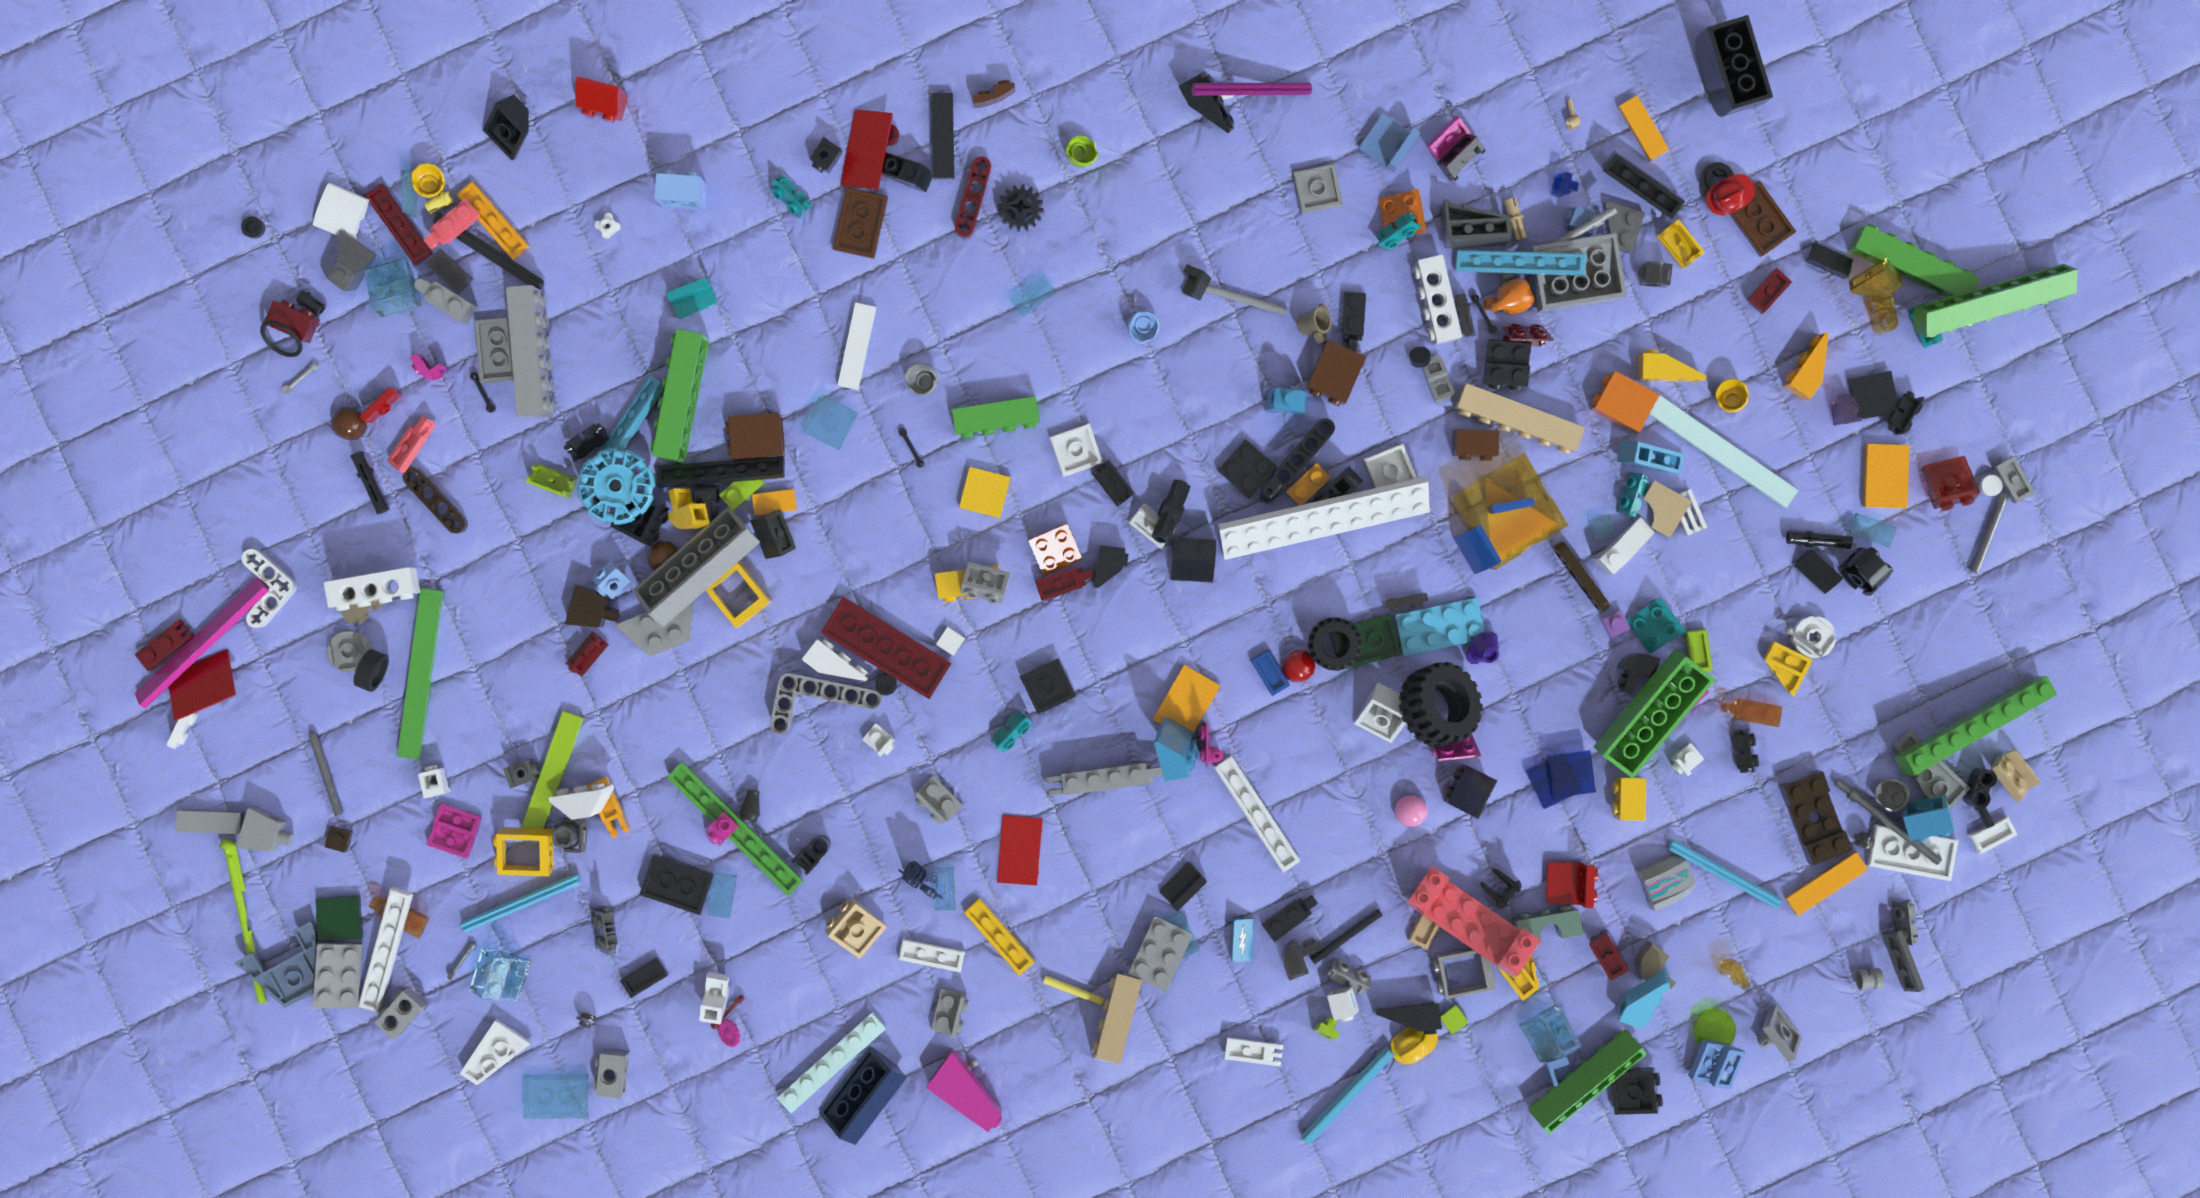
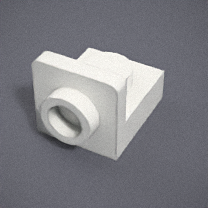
M876 723L862 740L881 757L884 753L888 755L895 747L893 742L896 739Z
M1689 742L1669 758L1673 762L1672 768L1679 775L1683 774L1689 776L1691 774L1690 771L1704 760L1697 749Z

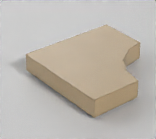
M1654 480L1643 498L1650 504L1654 512V521L1651 528L1669 538L1692 503V500Z

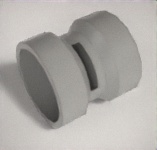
M1871 968L1868 971L1865 969L1856 970L1855 981L1859 990H1868L1869 987L1874 989L1883 988L1884 977L1880 968Z

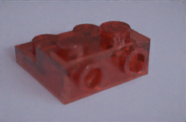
M1965 456L1927 464L1922 467L1929 486L1927 493L1934 509L1941 508L1942 511H1947L1959 503L1962 506H1968L1974 503L1980 494Z

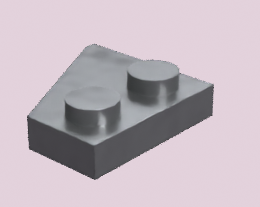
M1605 201L1604 209L1614 205L1618 212L1606 221L1609 233H1617L1619 251L1632 254L1645 212Z

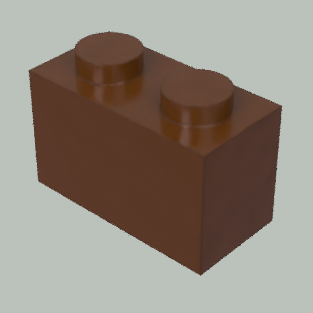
M1454 430L1452 456H1458V460H1471V457H1480V461H1492V457L1499 456V430Z

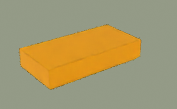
M795 489L752 494L754 516L766 515L781 509V512L797 510Z

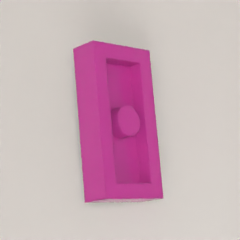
M1455 116L1426 147L1435 159L1439 161L1465 134H1471L1462 119Z

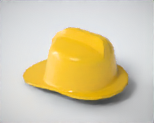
M1410 1027L1405 1028L1392 1039L1390 1049L1395 1054L1393 1058L1402 1064L1418 1062L1436 1047L1438 1034L1424 1035V1031H1418Z

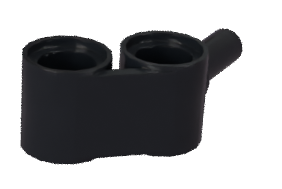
M1975 768L1971 771L1967 786L1971 789L1963 796L1965 804L1978 810L1986 828H1991L1995 824L1986 807L1991 800L1989 795L1990 788L1997 783V775L1989 769ZM1982 774H1985V775H1986V779H1985V781L1982 783V782H1981V776H1982ZM1978 793L1979 800L1975 803L1974 796Z

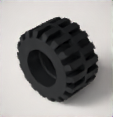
M1338 617L1326 618L1318 622L1313 627L1308 638V648L1311 657L1318 665L1327 670L1340 671L1349 668L1360 657L1363 647L1362 637L1357 627L1350 621ZM1332 631L1344 634L1348 642L1346 651L1336 657L1328 655L1322 646L1324 637Z

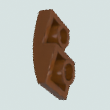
M1009 80L998 81V84H993L994 93H990V91L977 92V95H973L974 107L990 106L1008 98L1015 92V82L1010 83Z

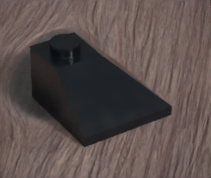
M514 94L495 103L483 128V131L511 160L516 158L529 133V109Z

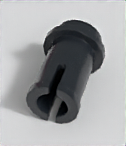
M301 291L296 298L300 306H305L317 316H320L326 309V304L311 296L309 291Z

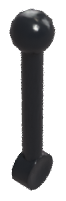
M1476 294L1472 295L1471 301L1477 305L1489 327L1488 332L1490 334L1496 333L1497 327L1490 322L1479 302V296Z
M472 372L470 378L474 380L487 405V412H494L496 407L490 403L478 380V374Z
M901 428L898 432L899 435L904 438L917 461L916 466L922 468L924 461L920 460L907 437V430Z

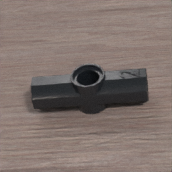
M1173 480L1168 495L1162 502L1157 515L1159 518L1151 536L1155 541L1165 544L1170 542L1175 526L1179 523L1185 507L1183 505L1191 486L1187 482Z

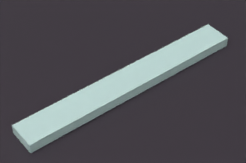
M1662 396L1658 397L1649 416L1783 508L1788 507L1799 490Z

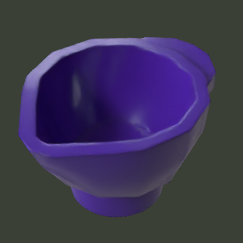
M1479 633L1472 638L1466 653V659L1469 663H1493L1498 659L1499 644L1496 633Z

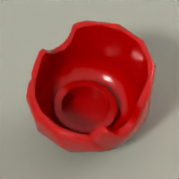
M1295 650L1283 659L1282 672L1289 681L1301 683L1308 680L1314 674L1316 662L1306 650Z

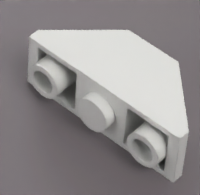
M604 782L591 785V788H587L586 785L575 787L572 791H569V788L556 790V794L548 797L551 804L571 820L587 818L603 810L614 790V785L604 786Z

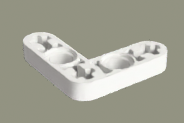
M248 549L242 555V563L270 587L268 589L269 592L252 607L246 616L249 626L252 628H262L271 621L295 593L297 583L262 551ZM250 555H257V556L255 557V559H256L259 563H264V564H262V565L260 566V565H259L258 563H256V562H251V563H250L251 557H249V556H250ZM269 566L274 569V576L270 579L264 574L265 569ZM279 579L283 583L289 582V590H282L284 586L280 582L275 581ZM271 596L275 597L277 601L274 608L267 606V599ZM264 610L269 612V614L263 613L260 616L261 622H254L256 620L254 615H260Z

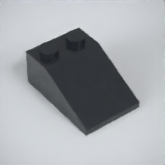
M1462 764L1454 772L1453 778L1455 780L1452 786L1449 785L1444 792V797H1446L1444 802L1479 819L1498 780Z

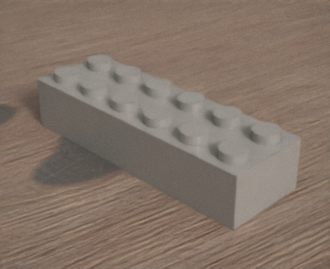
M532 285L506 287L517 417L527 420L553 418L556 405L551 396V391H554V383L549 373V370H552V361L548 357L550 339L549 336H546L548 317L544 315V307L547 305L546 296L541 290Z
M728 506L709 525L705 526L636 586L632 592L648 615L664 627L753 550L760 541L744 521Z

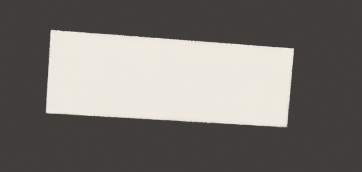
M903 938L898 960L961 972L965 950Z

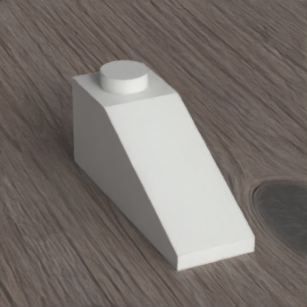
M1639 517L1593 560L1607 575H1614L1655 532Z

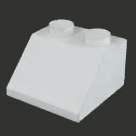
M1377 683L1368 695L1354 724L1392 743L1406 725V722L1403 723L1401 718L1403 717L1402 711L1399 710V704H1401V700H1399L1400 694Z

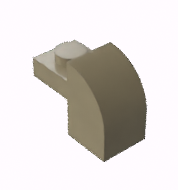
M1647 940L1636 956L1635 965L1638 974L1644 980L1649 979L1660 972L1661 967L1670 956ZM1668 977L1671 981L1670 989H1672L1676 982Z

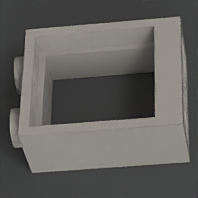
M1471 948L1434 954L1435 960L1432 961L1433 969L1439 976V981L1436 982L1438 993L1442 994L1445 999L1496 990L1491 962ZM1477 954L1482 982L1448 989L1443 960Z

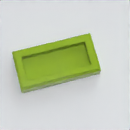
M1707 629L1684 632L1687 657L1705 672L1712 671Z

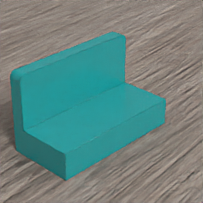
M706 277L666 293L679 319L718 304L711 284Z

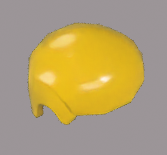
M424 163L418 165L411 174L412 187L421 197L429 199L437 197L444 190V174L436 165Z
M1729 378L1721 382L1716 390L1717 404L1725 412L1736 413L1744 409L1748 403L1749 392L1747 386L1739 379Z

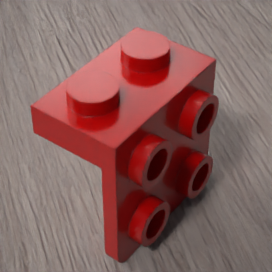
M1548 862L1546 902L1549 904L1581 905L1584 908H1594V903L1597 902V891L1594 890L1595 881L1598 880V870L1595 869V865L1589 862Z

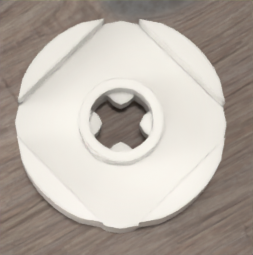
M1807 616L1795 624L1793 631L1814 647L1820 649L1823 652L1822 655L1815 654L1813 650L1792 635L1790 641L1798 653L1808 658H1818L1831 652L1836 643V637H1834V627L1827 619ZM1816 632L1818 640L1811 642L1809 635Z

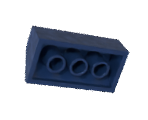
M869 1046L819 1114L839 1139L856 1145L907 1077L896 1064L875 1048Z

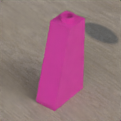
M952 1049L931 1077L926 1088L985 1131L989 1132L992 1127L996 1129L1002 1120L1000 1117L1002 1109L958 1052Z

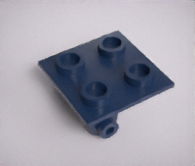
M911 861L904 871L898 869L903 875L901 879L906 881L907 884L915 889L920 886L919 889L932 899H935L936 896L943 899L936 890L922 883L927 873L918 862Z

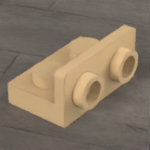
M2016 749L1997 756L1991 767V770L1995 772L1999 781L2016 802L2024 799L2029 788L2040 783V779Z

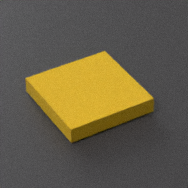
M969 467L959 508L1000 518L1011 477Z

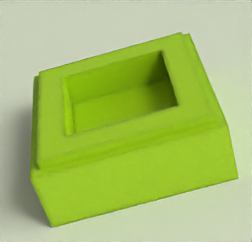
M1456 1004L1440 1015L1441 1021L1451 1034H1454L1469 1022Z

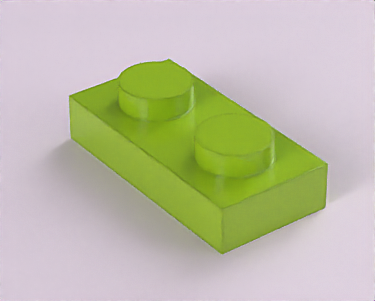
M763 480L733 482L719 496L735 511L752 494L758 491L765 482Z

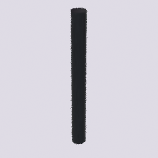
M1375 910L1311 956L1310 959L1314 965L1383 915L1380 910Z

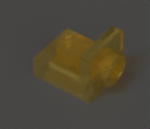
M1726 959L1720 963V966L1716 967L1717 972L1721 975L1729 973V978L1734 986L1737 985L1741 989L1750 987L1741 963L1735 959Z

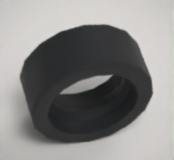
M373 649L368 650L356 668L353 680L354 686L369 692L375 691L386 674L389 664L388 656Z

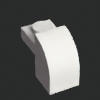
M708 972L699 1021L721 1024L729 994V975Z

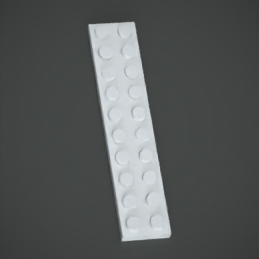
M1425 476L1218 524L1224 560L1429 513L1428 480Z

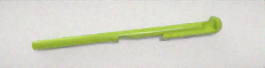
M224 839L219 843V849L223 848L246 953L249 955L253 952L256 953L252 938L253 931L248 928L247 911L242 893L246 892L236 843L232 839ZM256 980L253 981L258 1004L267 1002L264 988Z

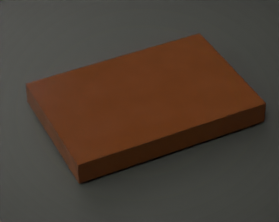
M1758 181L1754 184L1755 193L1752 201L1729 215L1761 258L1797 231L1763 184Z
M846 187L833 250L875 259L888 196Z

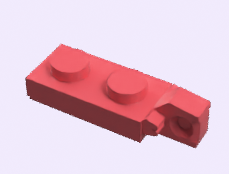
M464 199L429 230L431 233L423 241L430 249H434L439 243L442 245L449 244L479 219L481 215Z
M422 415L417 424L408 428L387 462L398 471L405 473L428 439L436 423Z

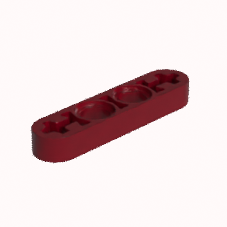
M983 156L977 157L972 163L955 222L956 233L961 238H968L974 232L990 177L991 163L988 158ZM981 162H985V166L988 167L983 169L981 177H985V180L973 177V174L978 176L979 168L976 165H980ZM975 181L982 184V189L978 193L970 190V185ZM967 202L976 204V210L973 213H967L964 210ZM962 214L968 218H974L973 221L968 219L967 225L970 230H966L965 233H961V228H959V225L962 226L965 222V218H961Z

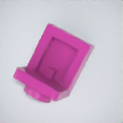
M418 353L410 357L414 363L411 365L414 371L430 381L440 379L444 376V371L448 369L446 365L441 363L432 368L425 357Z
M722 813L706 829V837L712 844L721 846L738 828V825L726 813Z

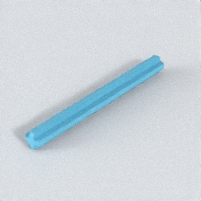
M1671 840L1668 844V850L1774 908L1780 906L1782 899L1676 840Z
M575 873L466 919L460 923L463 932H468L577 886L581 883L580 877Z
M1385 1047L1303 1132L1301 1138L1305 1143L1311 1144L1395 1056L1390 1048Z

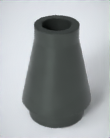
M747 790L739 812L741 814L740 819L757 821L758 816H760V791Z

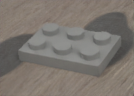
M1154 915L1128 974L1167 992L1193 933Z
M317 943L313 1008H358L362 943Z

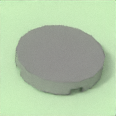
M344 630L336 633L328 643L327 657L329 662L340 671L355 672L363 655L371 649V645L362 633L355 630Z

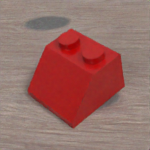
M576 77V107L582 111V115L594 118V115L602 116L603 120L615 123V120L622 121L628 96L619 86Z

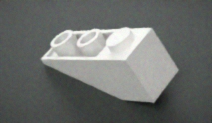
M825 638L823 641L817 639L802 658L805 663L818 673L862 681L869 679L866 675L868 671L860 665L855 667L849 662L851 658L842 651L840 654L833 649L834 645Z

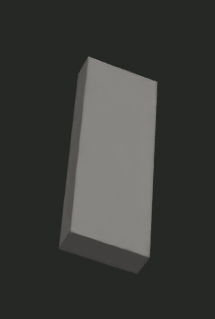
M177 810L176 832L240 834L244 812Z

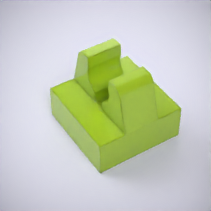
M1332 1016L1327 1017L1324 1023H1316L1313 1031L1330 1041L1337 1040L1340 1032L1334 1029L1338 1020H1334Z

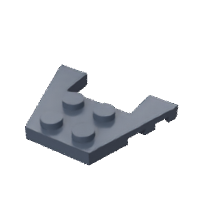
M313 920L293 931L303 951L278 965L265 970L255 952L235 962L236 966L248 973V976L253 981L256 980L284 1008L314 992L318 942Z

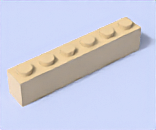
M1467 383L1462 385L1454 407L1461 416L1467 418L1471 416L1477 417L1480 423L1486 425L1496 424L1501 431L1510 433V430L1517 432V436L1530 440L1531 437L1538 440L1537 443L1545 447L1555 446L1558 448V452L1567 455L1570 452L1577 451L1586 428Z

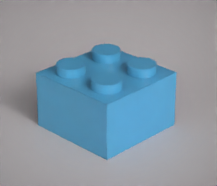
M1946 795L1909 802L1908 806L1903 809V819L1910 841L1921 842L1932 836L1945 837L1950 835L1951 832H1955L1953 817Z

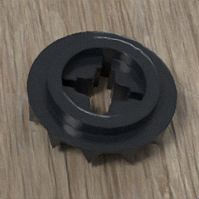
M1721 162L1709 164L1701 174L1702 189L1708 192L1710 187L1714 185L1710 183L1714 179L1713 175L1716 177L1723 175L1724 177L1721 178L1723 180L1734 175L1733 171L1728 165Z

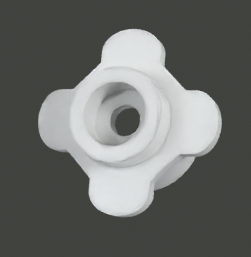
M606 213L603 219L595 222V228L602 232V236L605 239H609L611 235H614L621 228L620 224L614 221L613 215L610 213Z

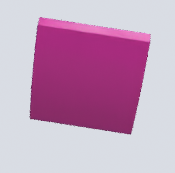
M441 803L426 845L468 860L482 817Z

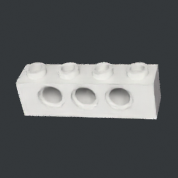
M1443 254L1418 260L1415 263V267H1413L1415 279H1419L1420 287H1418V294L1420 300H1423L1425 305L1423 315L1424 319L1428 320L1430 326L1427 330L1429 340L1433 341L1434 345L1459 340L1462 338V333ZM1428 275H1433L1436 278V285H1430L1427 282ZM1432 296L1440 297V306L1432 303ZM1437 316L1445 318V326L1437 324Z
M414 567L324 582L328 608H336V611L349 610V605L355 604L358 605V608L371 606V602L379 600V604L393 602L392 598L400 597V600L414 598L413 594L420 593L417 571ZM393 580L398 584L397 590L394 592L390 588ZM372 584L376 586V593L374 595H371L369 592V587ZM350 588H353L355 591V596L352 599L348 596Z

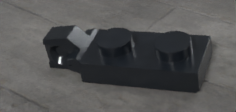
M1345 292L1341 335H1343V340H1347V348L1357 351V342L1362 341L1364 336L1366 293Z
M1312 895L1304 901L1301 897L1297 900L1295 899L1264 921L1262 926L1275 942L1312 914L1310 909L1317 905L1318 902Z

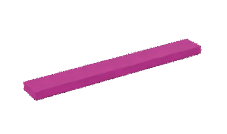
M256 577L135 692L139 706L147 708L269 592L266 583L259 577Z

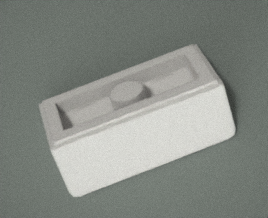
M1143 503L1128 523L1162 549L1165 543H1159L1151 537L1159 518L1157 516L1158 513L1146 503Z

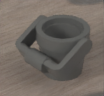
M565 817L564 822L557 825L553 832V842L558 847L564 848V852H585L587 842L586 820L584 818L571 820L569 817ZM579 844V849L573 848Z

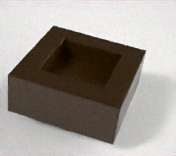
M330 826L324 847L344 853L348 852L353 831Z

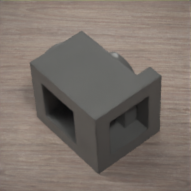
M533 758L503 768L510 789L539 778L538 774H540L537 762L533 761ZM520 769L524 770V777H521L519 772Z

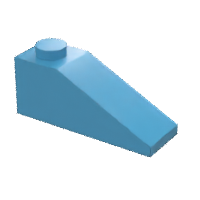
M1620 441L1617 462L1681 475L1684 454L1642 442Z

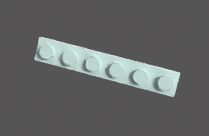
M872 1011L785 1089L777 1099L790 1113H793L886 1029V1026Z

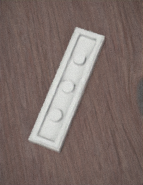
M855 303L838 380V386L859 391L877 309L874 306Z

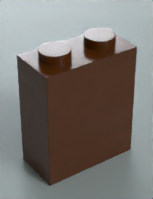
M1327 340L1305 389H1308V393L1314 397L1320 398V396L1328 398L1327 402L1338 407L1340 404L1345 405L1366 356Z
M781 413L728 416L729 422L725 423L726 434H730L727 452L731 459L786 457L783 417Z

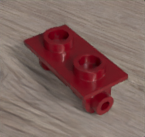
M592 631L565 664L569 666L568 669L571 672H576L582 677L609 644Z

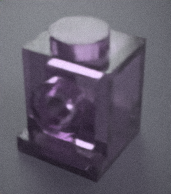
M1850 393L1837 395L1836 400L1830 401L1834 426L1862 421V417H1857L1859 411L1858 403L1854 397H1851Z

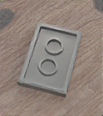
M508 317L474 320L480 383L514 381Z

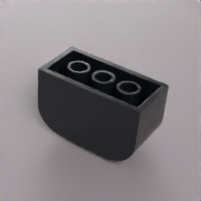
M1749 15L1709 26L1697 36V59L1712 107L1718 116L1724 117L1763 105L1773 98Z

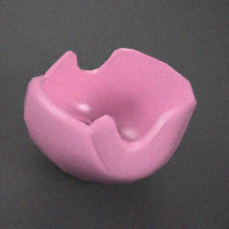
M1418 795L1403 796L1397 801L1394 809L1396 819L1402 825L1409 827L1421 824L1426 819L1428 813L1426 802Z

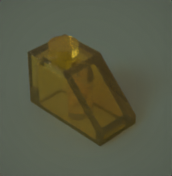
M1887 258L1849 280L1851 293L1858 295L1885 297L1888 294L1895 293L1903 286L1901 275Z

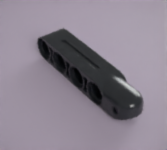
M1324 418L1318 421L1276 468L1271 479L1261 490L1259 498L1263 502H1273L1333 435L1335 424L1332 420ZM1321 423H1326L1329 426L1328 434L1320 432L1319 426ZM1307 439L1315 441L1316 447L1314 450L1306 448L1305 442ZM1293 455L1301 457L1302 463L1300 466L1292 464L1291 458ZM1279 471H1285L1288 474L1286 482L1278 480L1277 474ZM1267 490L1271 491L1270 495L1267 494Z

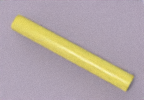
M1047 975L1044 977L1043 983L1101 1006L1105 998Z

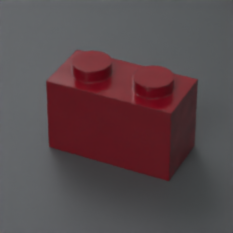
M283 299L281 303L273 300L264 322L270 320L281 322L290 327L301 341L310 343L320 322L319 319L313 317L315 313L304 308L298 311L294 309L295 304ZM268 325L276 330H279L285 334L292 336L289 332H287L279 326Z

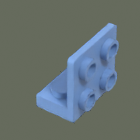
M1382 114L1360 145L1359 150L1391 172H1394L1421 132L1415 128L1409 132L1385 114Z

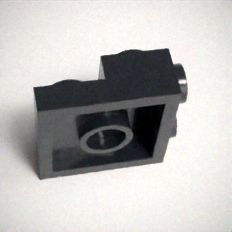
M1488 339L1483 375L1484 383L1489 384L1488 387L1492 389H1501V385H1507L1511 390H1522V387H1528L1532 343Z
M652 500L643 515L640 513L636 516V520L620 525H614V522H612L610 527L643 544L651 546L652 543L658 541L660 537L658 531L661 525L668 521V511L670 508ZM631 502L629 505H626V507L630 511L635 507V505L633 502Z
M1655 1067L1627 1070L1611 1084L1615 1115L1658 1114L1659 1107H1663V1097L1657 1091V1086H1660L1661 1082L1660 1074L1655 1073Z

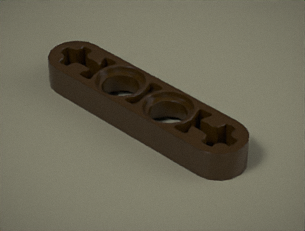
M408 468L402 476L408 488L448 531L455 534L465 532L468 527V521L420 469ZM410 473H417L416 479L421 483L425 481V483L419 485L415 481H410ZM426 487H430L433 490V496L430 499H426L423 496V490ZM444 502L448 506V510L445 514L441 515L437 511V506ZM451 516L454 520H461L459 523L461 528H453L454 522L451 519L445 520V518Z
M1562 541L1552 548L1554 553L1594 607L1600 613L1610 608L1608 600L1567 545Z

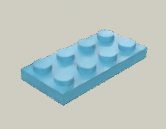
M1478 598L1394 615L1402 656L1469 643L1474 636L1485 632Z

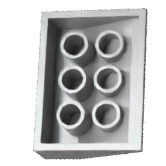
M1617 233L1532 246V252L1586 253L1585 276L1533 274L1537 313L1618 301L1627 296Z

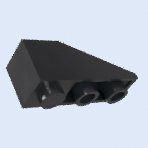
M1204 71L1179 85L1187 104L1227 133L1234 129V120L1230 113H1226L1221 95L1192 94V84L1214 83L1209 74L1207 75Z
M886 152L882 176L908 187L927 192L934 172L921 163Z

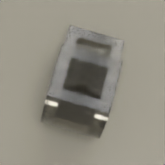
M1294 938L1285 945L1281 959L1289 981L1309 974L1303 957L1323 950L1318 939L1308 938L1302 941V945H1298L1297 940Z

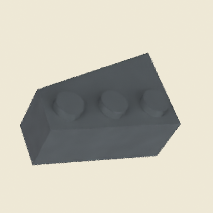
M1444 199L1440 208L1444 248L1508 244L1512 237L1510 216L1485 209L1482 211L1470 208L1471 206L1465 204L1462 206Z

